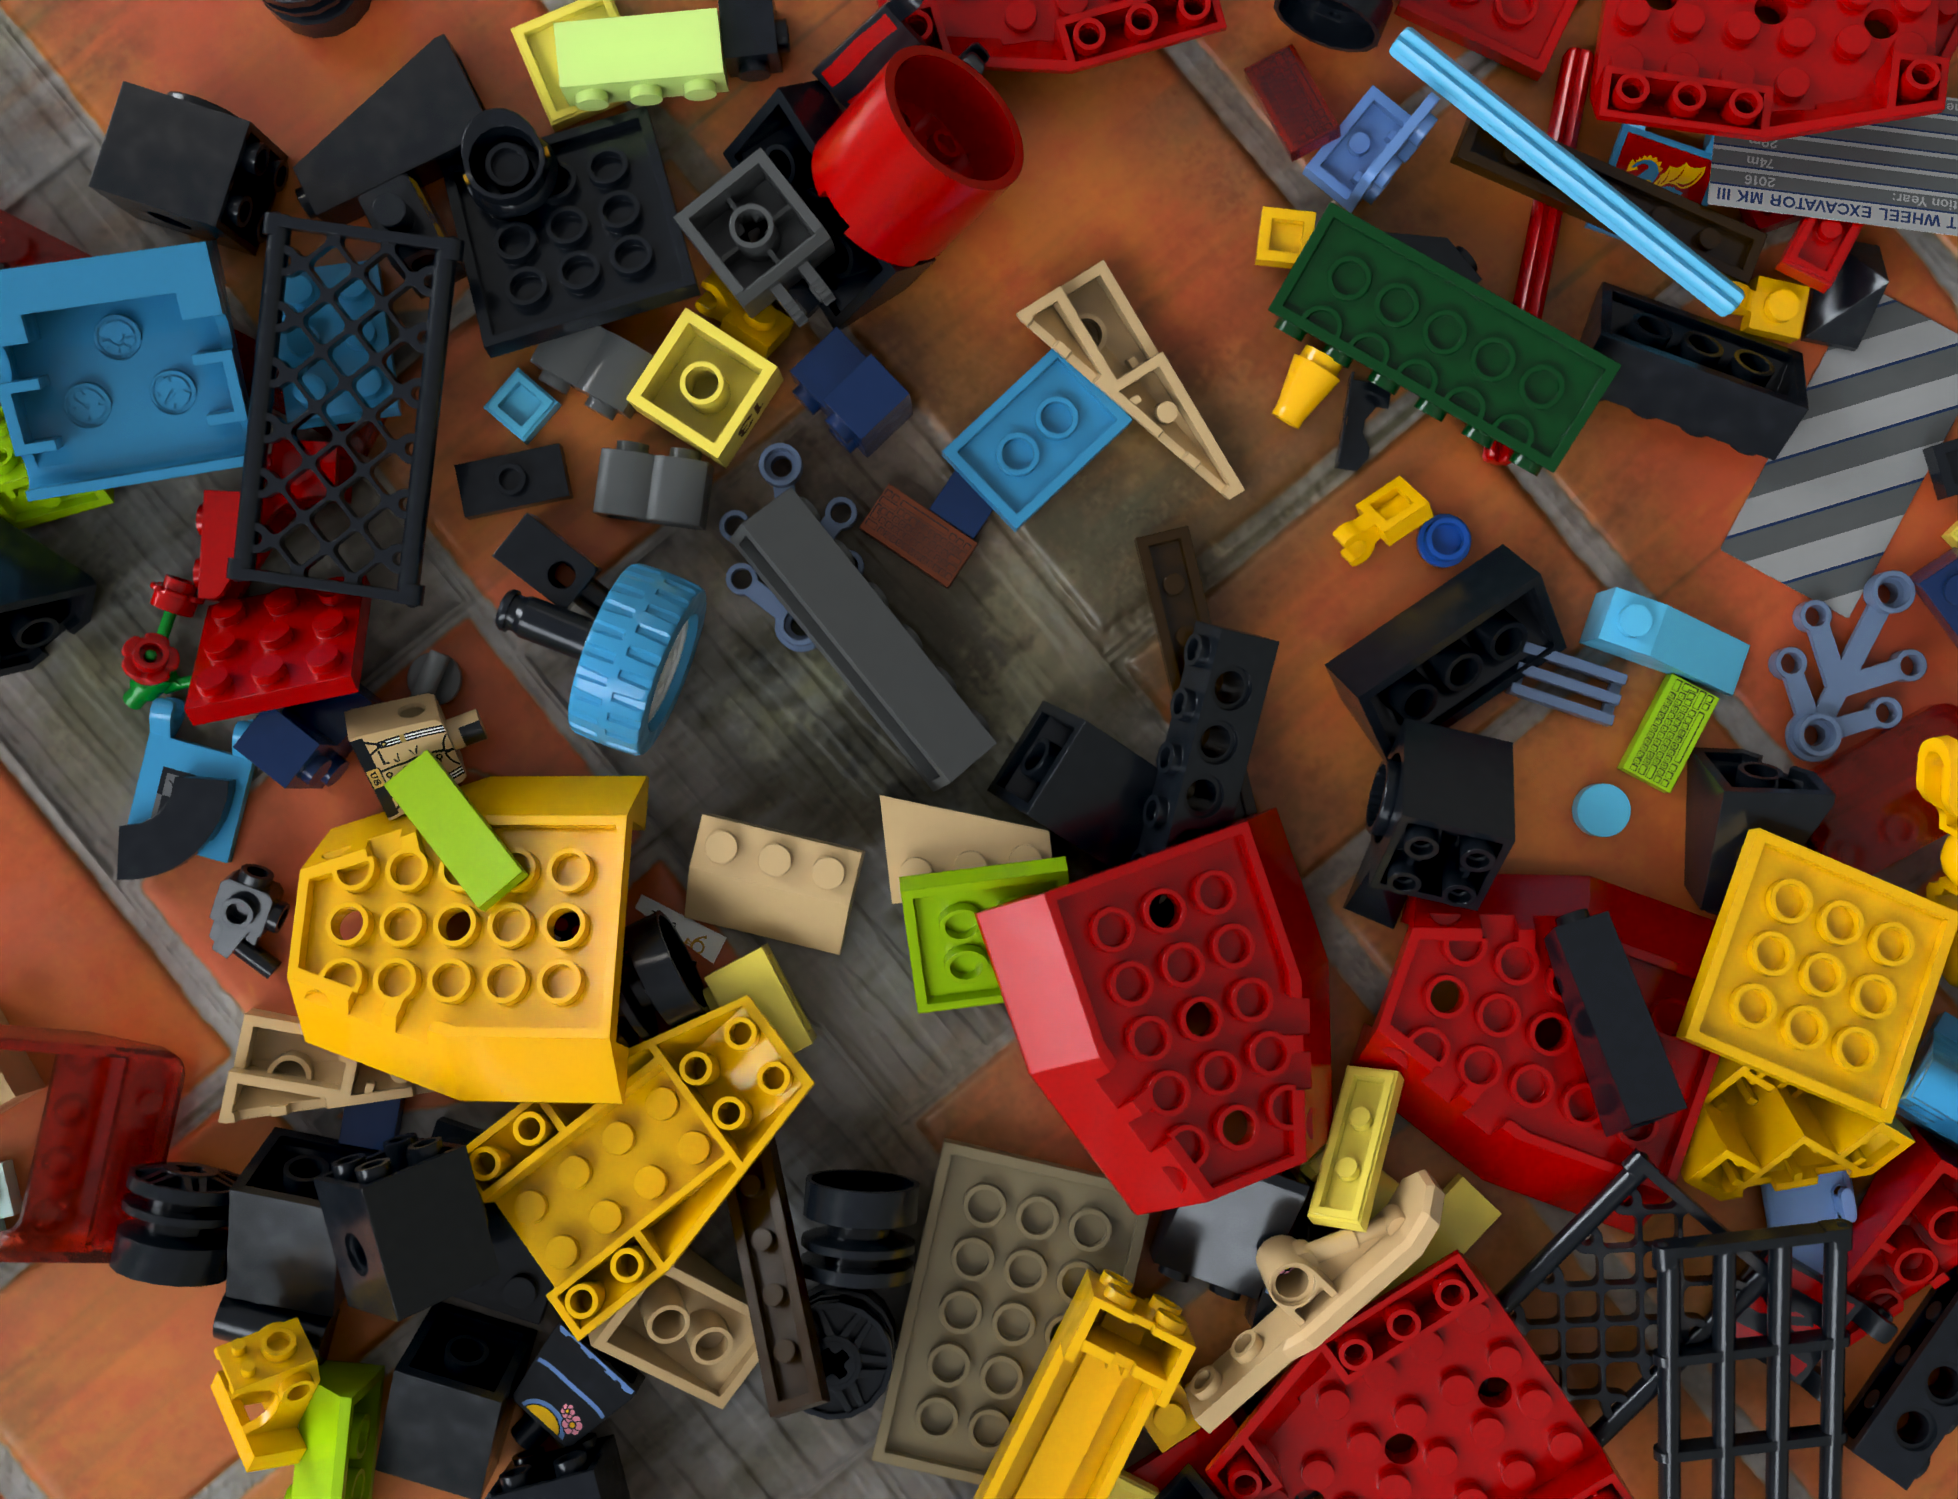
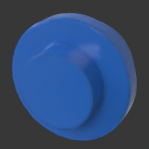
M1438 514L1421 525L1417 533L1416 545L1420 556L1428 564L1438 568H1448L1460 563L1467 556L1471 547V534L1467 525L1460 518L1451 514Z

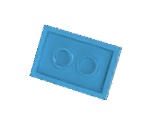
M358 261L357 263L363 264L366 261ZM349 263L314 267L315 272L328 288H333L351 272ZM378 263L369 271V279L381 295L385 296L381 268ZM303 272L294 278H287L284 303L292 305L299 313L319 299L320 289L307 272ZM362 280L355 281L341 292L338 298L339 303L352 320L360 318L375 304L374 296ZM326 304L312 315L308 321L310 329L322 344H327L341 333L345 327L343 319L331 304ZM385 311L380 312L363 327L364 336L376 352H381L392 343L388 315ZM283 312L282 322H284V320H285V314H284V312ZM296 328L287 334L281 333L278 357L287 361L292 368L298 367L313 355L314 345L301 328ZM355 335L347 338L332 353L333 359L347 376L355 373L369 360L368 352ZM392 353L387 358V366L396 377ZM324 359L309 368L302 377L304 384L317 400L322 399L336 388L339 383L337 375ZM379 367L373 368L359 379L356 385L358 392L371 408L376 407L393 392V385ZM294 383L283 388L288 424L308 409L307 399ZM344 391L330 402L326 408L327 414L335 424L357 422L363 415L362 408L349 391ZM400 399L381 413L380 418L401 416ZM316 414L297 430L326 426V424Z
M1051 349L942 451L941 456L1000 518L1016 532L1131 424L1132 418L1057 352Z

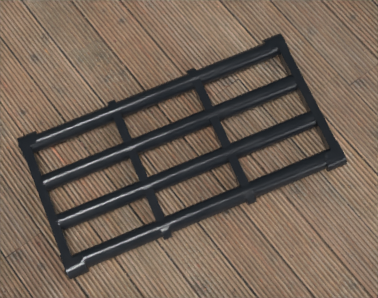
M1830 1219L1815 1223L1681 1238L1679 1236L1660 1238L1652 1242V1267L1657 1270V1348L1653 1349V1364L1657 1366L1658 1443L1653 1446V1457L1658 1462V1499H1681V1462L1712 1459V1499H1735V1456L1766 1453L1765 1499H1788L1789 1450L1819 1447L1818 1499H1842L1843 1444L1848 1441V1428L1844 1425L1845 1352L1846 1348L1850 1346V1332L1846 1329L1848 1251L1853 1248L1852 1222L1846 1219ZM1824 1243L1822 1329L1791 1332L1792 1247ZM1768 1249L1767 1335L1736 1338V1253ZM1712 1256V1341L1681 1344V1259ZM1821 1351L1820 1424L1790 1427L1791 1354ZM1767 1357L1766 1430L1735 1434L1736 1360ZM1712 1363V1436L1681 1440V1367Z

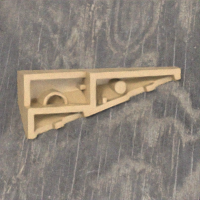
M1104 260L1016 313L1018 319L1226 499L1230 500L1245 490L1164 352L1159 353Z
M252 1008L244 1014L233 1068L228 1071L218 1122L228 1124L243 1119L264 1116L276 1117L305 1110L326 1107L331 1109L394 1100L436 1091L305 1042L299 1018L296 1016Z

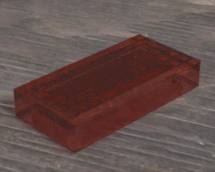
M1293 44L1244 69L1248 84L1292 162L1341 137L1337 121Z

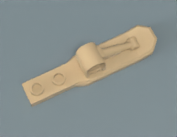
M1425 1169L1401 1180L1387 1206L1369 1221L1367 1232L1342 1229L1311 1242L1295 1239L1288 1235H1277L1262 1243L1257 1251L1256 1263L1267 1291L1277 1306L1255 1327L1238 1335L1229 1350L1212 1365L1201 1368L1194 1375L1191 1383L1184 1388L1193 1418L1204 1430L1210 1434L1290 1362L1320 1346L1423 1255L1440 1226L1445 1194L1436 1180ZM1294 1267L1291 1272L1279 1275L1283 1270Z

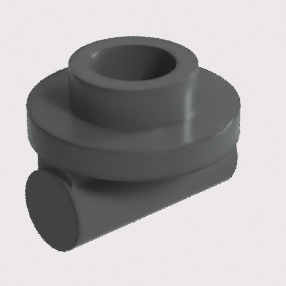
M430 649L429 653H425L415 659L408 670L407 684L411 692L410 697L430 693L436 696L439 705H444L452 701L462 687L463 678L458 663L450 656Z

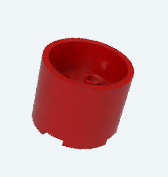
M913 45L896 52L818 140L812 154L811 170L818 196L828 197L843 220L850 226L844 232L848 238L880 260L898 266L913 267L918 261L929 260L939 256L1015 182L1023 167L1024 148L1018 125L1010 109L995 88L978 71L949 52L931 46Z

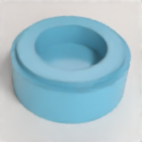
M1591 784L1584 787L1575 796L1572 804V816L1575 824L1584 833L1595 837H1610L1618 834L1626 827L1631 815L1628 797L1620 788L1611 784Z

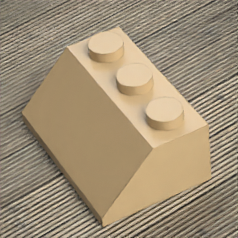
M702 814L689 866L684 918L840 955L866 851L716 814Z

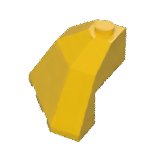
M1720 1056L1681 1166V1175L1687 1184L1719 1201L1741 1198L1743 1197L1744 1189L1757 1185L1771 1183L1775 1191L1818 1184V1175L1845 1170L1850 1178L1872 1175L1916 1141L1896 1116H1894L1892 1124L1877 1122Z

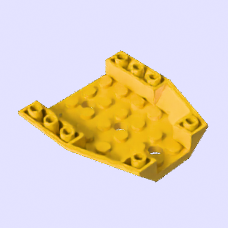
M490 776L460 786L465 795L529 875L485 912L474 904L406 814L389 821L384 811L330 829L300 869L287 972L288 983L305 1042L462 1102L625 1104L629 1048L616 1042L632 830H645L648 776ZM359 911L363 918L360 932L354 938L344 940L340 933L341 922L348 914ZM467 912L471 920L468 933L459 940L451 941L446 932L448 921L457 913ZM566 913H576L580 920L577 934L568 941H558L554 934L556 921Z

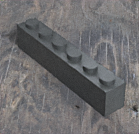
M790 487L741 523L730 538V541L931 790L935 792L954 781L997 744L989 734L990 727L985 718L975 709L968 708L956 693V684L948 672L939 666H935L923 652V645L917 633L908 625L901 624L888 608L889 602L884 592L873 582H867L854 566V557L847 546L841 541L833 539L821 525L820 515L815 506L805 497H799L793 488Z

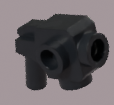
M245 864L241 866V869L233 871L220 882L210 913V918L214 922L209 937L214 941L212 949L215 952H218L226 959L233 953L268 979L282 962L259 946L258 941L267 931L276 934L280 931L287 918L290 904L281 901L284 890L280 883L273 881L274 873L271 870L257 864Z

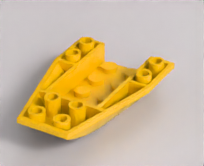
M746 995L629 1048L625 1104L520 1103L467 1144L466 1148L477 1189L483 1202H495L555 1287L546 1294V1297L576 1340L581 1341L675 1265L812 1089L815 1082L750 995Z

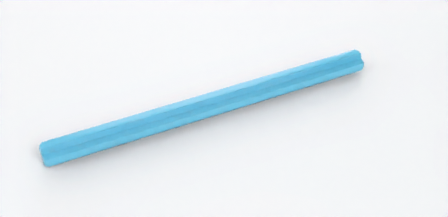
M1406 27L1398 35L1389 50L1393 58L1716 314L1725 317L1738 308L1745 297L1744 291L1413 27Z

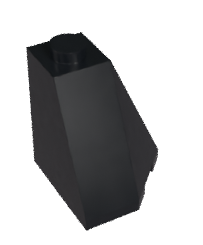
M1 517L0 677L33 669L49 656L45 647L66 629L68 632L75 634L88 624L92 617L97 586L90 575Z
M1694 747L1687 760L1684 886L1700 910L1719 915L1748 829L1761 828L1801 846L1806 844L1834 806L1836 794L1815 772L1792 766L1789 769V774H1786L1773 765L1762 763L1763 755L1744 749Z

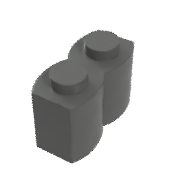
M596 326L538 344L530 362L542 370L538 377L540 381L567 395L571 387L586 394L588 398L584 405L613 421L617 413L629 419L634 415L636 410L626 398L654 355L602 326Z
M618 440L616 449L601 448L593 513L612 519L706 530L714 467L709 462L701 461L702 452L671 447L669 456L649 454V445Z

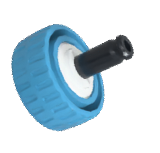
M637 563L627 567L618 577L601 605L595 620L534 596L525 597L521 591L512 589L504 595L500 602L495 624L498 630L503 632L510 630L519 638L579 660L568 706V722L571 729L575 733L597 743L637 756L645 754L653 746L677 702L700 639L706 612L707 596L704 589L693 582L672 573Z

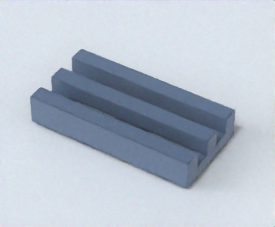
M1526 641L1522 652L1537 656L1547 648ZM1554 651L1544 657V659L1548 660L1546 663L1609 683L1607 690L1535 666H1530L1521 673L1526 675V677L1601 701L1600 710L1522 685L1523 678L1517 682H1512L1505 692L1506 694L1608 727L1613 725L1615 718L1613 712L1615 706H1618L1622 695L1619 693L1621 687L1626 684L1628 675ZM1519 661L1517 669H1519L1526 663Z

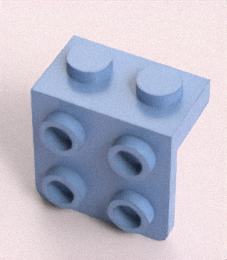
M1372 85L1306 165L1302 174L1350 213L1354 211L1363 199L1372 205L1390 183L1392 176L1402 163L1405 164L1426 139L1425 136L1438 121V118L1431 114L1441 98L1431 92L1411 116Z

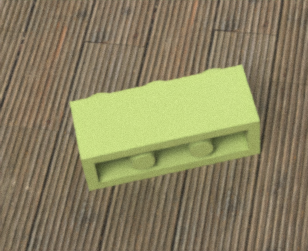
M717 8L553 23L559 85L569 106H577L578 109L584 111H598L607 108L609 103L630 101L638 106H652L661 103L665 97L684 96L692 101H705L716 97L718 92H729L727 67L723 55L720 17Z

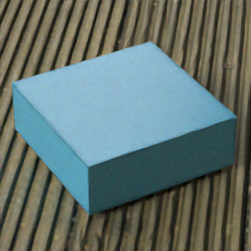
M517 368L483 408L528 445L562 405L520 368Z

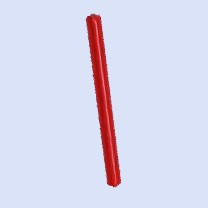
M1577 47L1569 48L1562 56L1547 135L1552 139L1574 149L1577 146L1594 62L1592 51ZM1534 199L1513 304L1542 320L1563 212ZM1495 440L1490 449L1484 447L1482 458L1483 461L1493 465L1507 466L1512 463L1509 459L1514 451Z

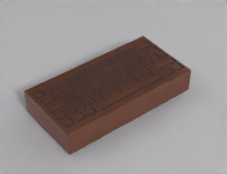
M888 484L859 527L862 532L947 589L978 546L977 542L891 484Z

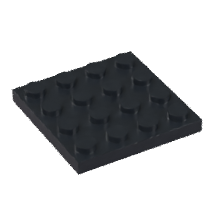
M646 106L541 137L552 146L556 153L558 180L553 193L545 203L526 215L504 218L487 213L475 203L468 192L463 178L465 174L463 161L441 167L457 236L460 240L465 241L463 261L483 345L491 358L701 295L684 233L673 218L678 212L653 123Z

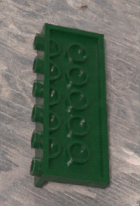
M1332 202L1328 204L1268 308V311L1279 317L1274 325L1277 329L1300 342L1303 341L1307 333L1325 343L1321 350L1322 352L1334 358L1335 362L1347 369L1353 360L1361 363L1372 370L1367 378L1368 381L1393 395L1397 393L1400 386L1419 397L1414 407L1440 422L1444 420L1447 413L1466 423L1461 434L1488 449L1491 448L1496 440L1514 451L1509 459L1510 462L1535 476H1538L1542 468L1552 473L1556 471L1622 366Z

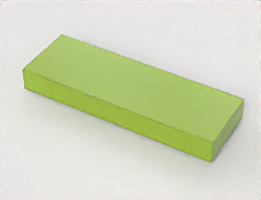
M425 750L384 784V787L467 895L482 911H487L529 876L440 761L429 750Z

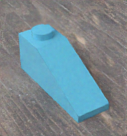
M1618 587L1595 594L1579 641L1580 644L1662 673H1673L1688 682L1728 696L1734 694L1750 648L1749 644L1667 604Z

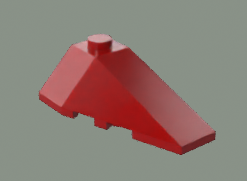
M1914 1126L1909 1132L1916 1142L1880 1168L1857 1209V1220L1852 1223L1853 1248L1848 1251L1847 1290L1864 1300L1884 1307L1893 1317L1904 1310V1301L1927 1285L1931 1284L1934 1289H1937L1949 1281L1950 1278L1946 1273L1958 1265V1151ZM1850 1321L1846 1326V1329L1850 1332V1346L1868 1335L1853 1321Z

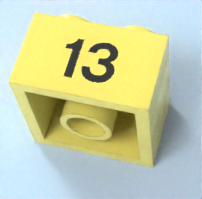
M685 307L626 400L637 412L726 469L784 379L778 366Z

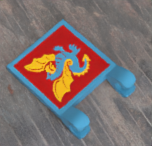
M1621 124L1608 164L1705 207L1708 206L1714 135H1705L1701 150L1646 131V126ZM1586 222L1584 228L1624 241L1619 236Z

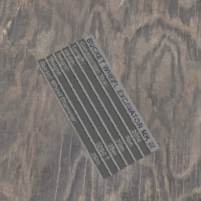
M1946 97L1945 109L1942 113L1768 142L1714 135L1707 203L1717 206L1958 236V98Z

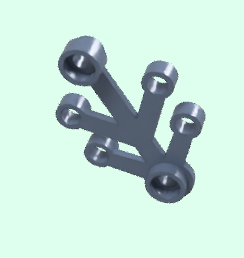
M774 443L768 446L759 458L760 473L765 481L773 486L775 498L790 487L796 492L795 484L803 474V461L794 447L786 443ZM779 459H787L792 463V470L787 476L778 477L773 473V465ZM833 498L827 504L825 516L820 523L830 536L835 539L841 531L849 530L856 524L858 519L857 508L849 498ZM847 505L851 508V517L847 522L837 523L832 519V511L836 506ZM740 510L726 512L719 522L720 533L730 543H732L730 541L732 536L727 532L728 522L733 518H741L744 521L749 518ZM850 550L854 559L858 562V571L863 575L865 565L862 557L857 552ZM737 563L728 569L725 578L727 587L738 596H747L775 618L776 636L785 647L796 652H808L817 648L807 635L799 636L793 632V617L772 591L760 582L759 575L751 565ZM747 570L751 573L752 582L746 589H738L733 584L734 575L738 571Z
M1891 570L1875 574L1868 579L1863 589L1866 607L1841 656L1830 626L1832 620L1830 607L1821 600H1810L1800 603L1794 609L1792 615L1793 623L1798 630L1807 633L1824 685L1815 704L1804 674L1808 664L1804 652L1796 647L1778 649L1771 654L1768 660L1769 671L1777 679L1783 680L1794 714L1785 729L1786 745L1790 752L1798 759L1806 762L1826 760L1837 751L1843 737L1872 728H1893L1901 721L1903 716L1902 706L1892 697L1873 698L1864 705L1863 710L1837 716L1847 696L1895 681H1916L1926 673V658L1921 652L1914 649L1897 651L1889 657L1888 661L1861 669L1888 615L1905 611L1915 599V585L1907 574ZM1880 585H1884L1889 589L1890 599L1887 603H1883L1879 599L1878 588ZM1809 607L1814 608L1819 615V620L1815 626L1810 625L1805 617ZM1785 654L1790 655L1795 663L1791 673L1785 672L1781 666V660ZM1905 656L1910 658L1913 663V670L1909 675L1903 673L1900 666ZM1881 703L1889 710L1888 719L1884 723L1876 715L1877 707ZM1808 726L1814 727L1817 731L1818 737L1813 745L1808 744L1804 738V732Z

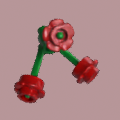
M166 574L163 582L154 581L150 584V587L154 589L150 604L165 610L157 633H146L141 638L139 636L131 637L125 642L121 650L124 656L121 664L125 674L131 678L129 682L130 688L123 694V701L132 709L139 710L148 701H154L163 693L170 694L190 686L192 675L183 677L177 675L176 670L180 663L179 652L176 648L169 645V636L176 616L193 618L198 604L203 605L205 603V600L198 598L197 588L194 582Z

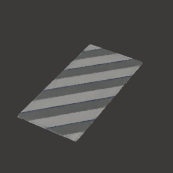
M1883 294L1858 349L1849 351L1828 347L1806 388L1809 410L1775 461L1767 460L1721 546V550L1812 600L1825 602L1831 610L1846 618H1849L1863 593L1866 582L1875 571L1928 472L1923 449L1943 443L1958 416V334Z

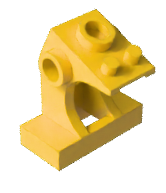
M295 1317L285 1322L270 1323L258 1332L234 1339L214 1349L215 1356L220 1361L223 1370L217 1372L210 1387L247 1473L298 1464L307 1449L297 1426L321 1379L316 1355L298 1317ZM262 1403L265 1412L250 1421L244 1405Z

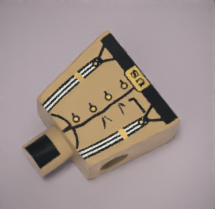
M430 693L355 708L344 712L348 740L389 821L405 814L384 787V784L425 750H429L436 756L454 781L459 784L467 777L460 749L488 739L477 709L446 720L436 696Z

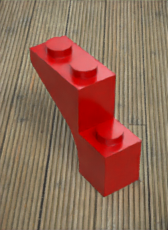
M285 439L279 443L272 444L271 454H268L267 468L275 471L284 479L302 464L300 453L290 440ZM300 440L311 455H315L330 443L326 441ZM338 446L321 460L320 466L330 481L337 487L353 475L354 461L342 446ZM311 469L291 484V492L306 510L322 500L327 493L326 487ZM352 486L344 494L348 504H351ZM204 490L203 504L199 505L196 513V528L201 536L200 557L195 560L193 566V582L198 589L199 599L216 603L229 598L241 599L251 584L248 581L237 583L226 578L228 557H234L240 491ZM282 493L269 499L263 498L261 523L267 524L278 534L297 516L296 511ZM259 534V543H260L261 540H262L261 534ZM272 549L265 553H257L256 569L262 567Z

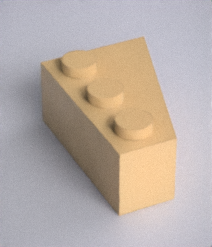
M880 795L892 904L902 903L899 877L1052 858L1049 830Z

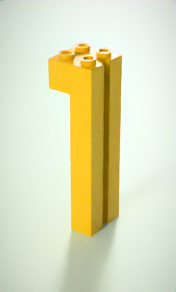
M1087 1268L973 1499H1108L1154 1404L1164 1409L1167 1408L1195 1352L1196 1345L1185 1317L1180 1315L1182 1308L1158 1294H1153L1150 1300L1147 1298L1144 1300L1132 1294L1130 1291L1133 1284L1125 1277L1111 1270L1104 1269L1100 1275Z

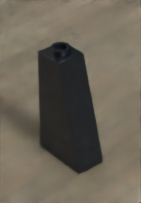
M445 34L434 38L293 167L301 184V187L295 189L296 196L311 219L318 217L324 222L347 225L365 216L358 197L363 193L405 173H408L423 186H426L443 178L441 167L462 161L461 142L466 126L473 117L486 109L459 54Z
M1586 908L1567 913L1555 919L1557 927H1554L1544 938V942L1606 1137L1660 1121L1686 1109L1687 1105L1609 912L1606 911L1590 916Z

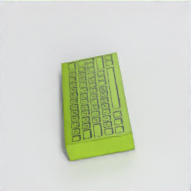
M1673 673L1666 674L1617 769L1663 793H1671L1720 698Z

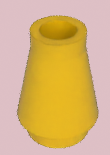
M1305 345L1300 355L1294 354L1278 402L1271 414L1299 430L1304 420L1340 382L1337 375L1343 366L1335 362L1334 358L1324 352Z

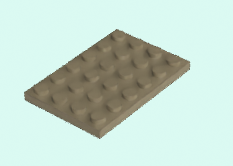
M944 1138L874 1445L872 1461L980 1485L1087 1268L1100 1275L1104 1269L1111 1270L1128 1279L1134 1286L1150 1213L1135 1215L1102 1173Z

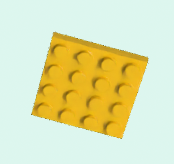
M1761 828L1748 829L1676 1037L1877 1122L1892 1124L1958 927V912Z

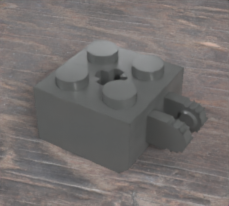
M761 147L673 217L685 236L751 319L777 300L799 328L809 321L806 311L798 300L792 298L788 293V290L801 279L806 281L809 285V290L824 305L828 306L836 299L829 287L814 270L837 252L833 241L820 221ZM758 227L761 233L764 232L765 236L761 240L751 243L748 233L750 230Z

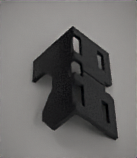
M1353 371L1347 384L1334 468L1357 471L1368 459L1370 451L1363 434L1365 420L1375 408H1389L1391 393L1372 382L1353 380L1355 373Z

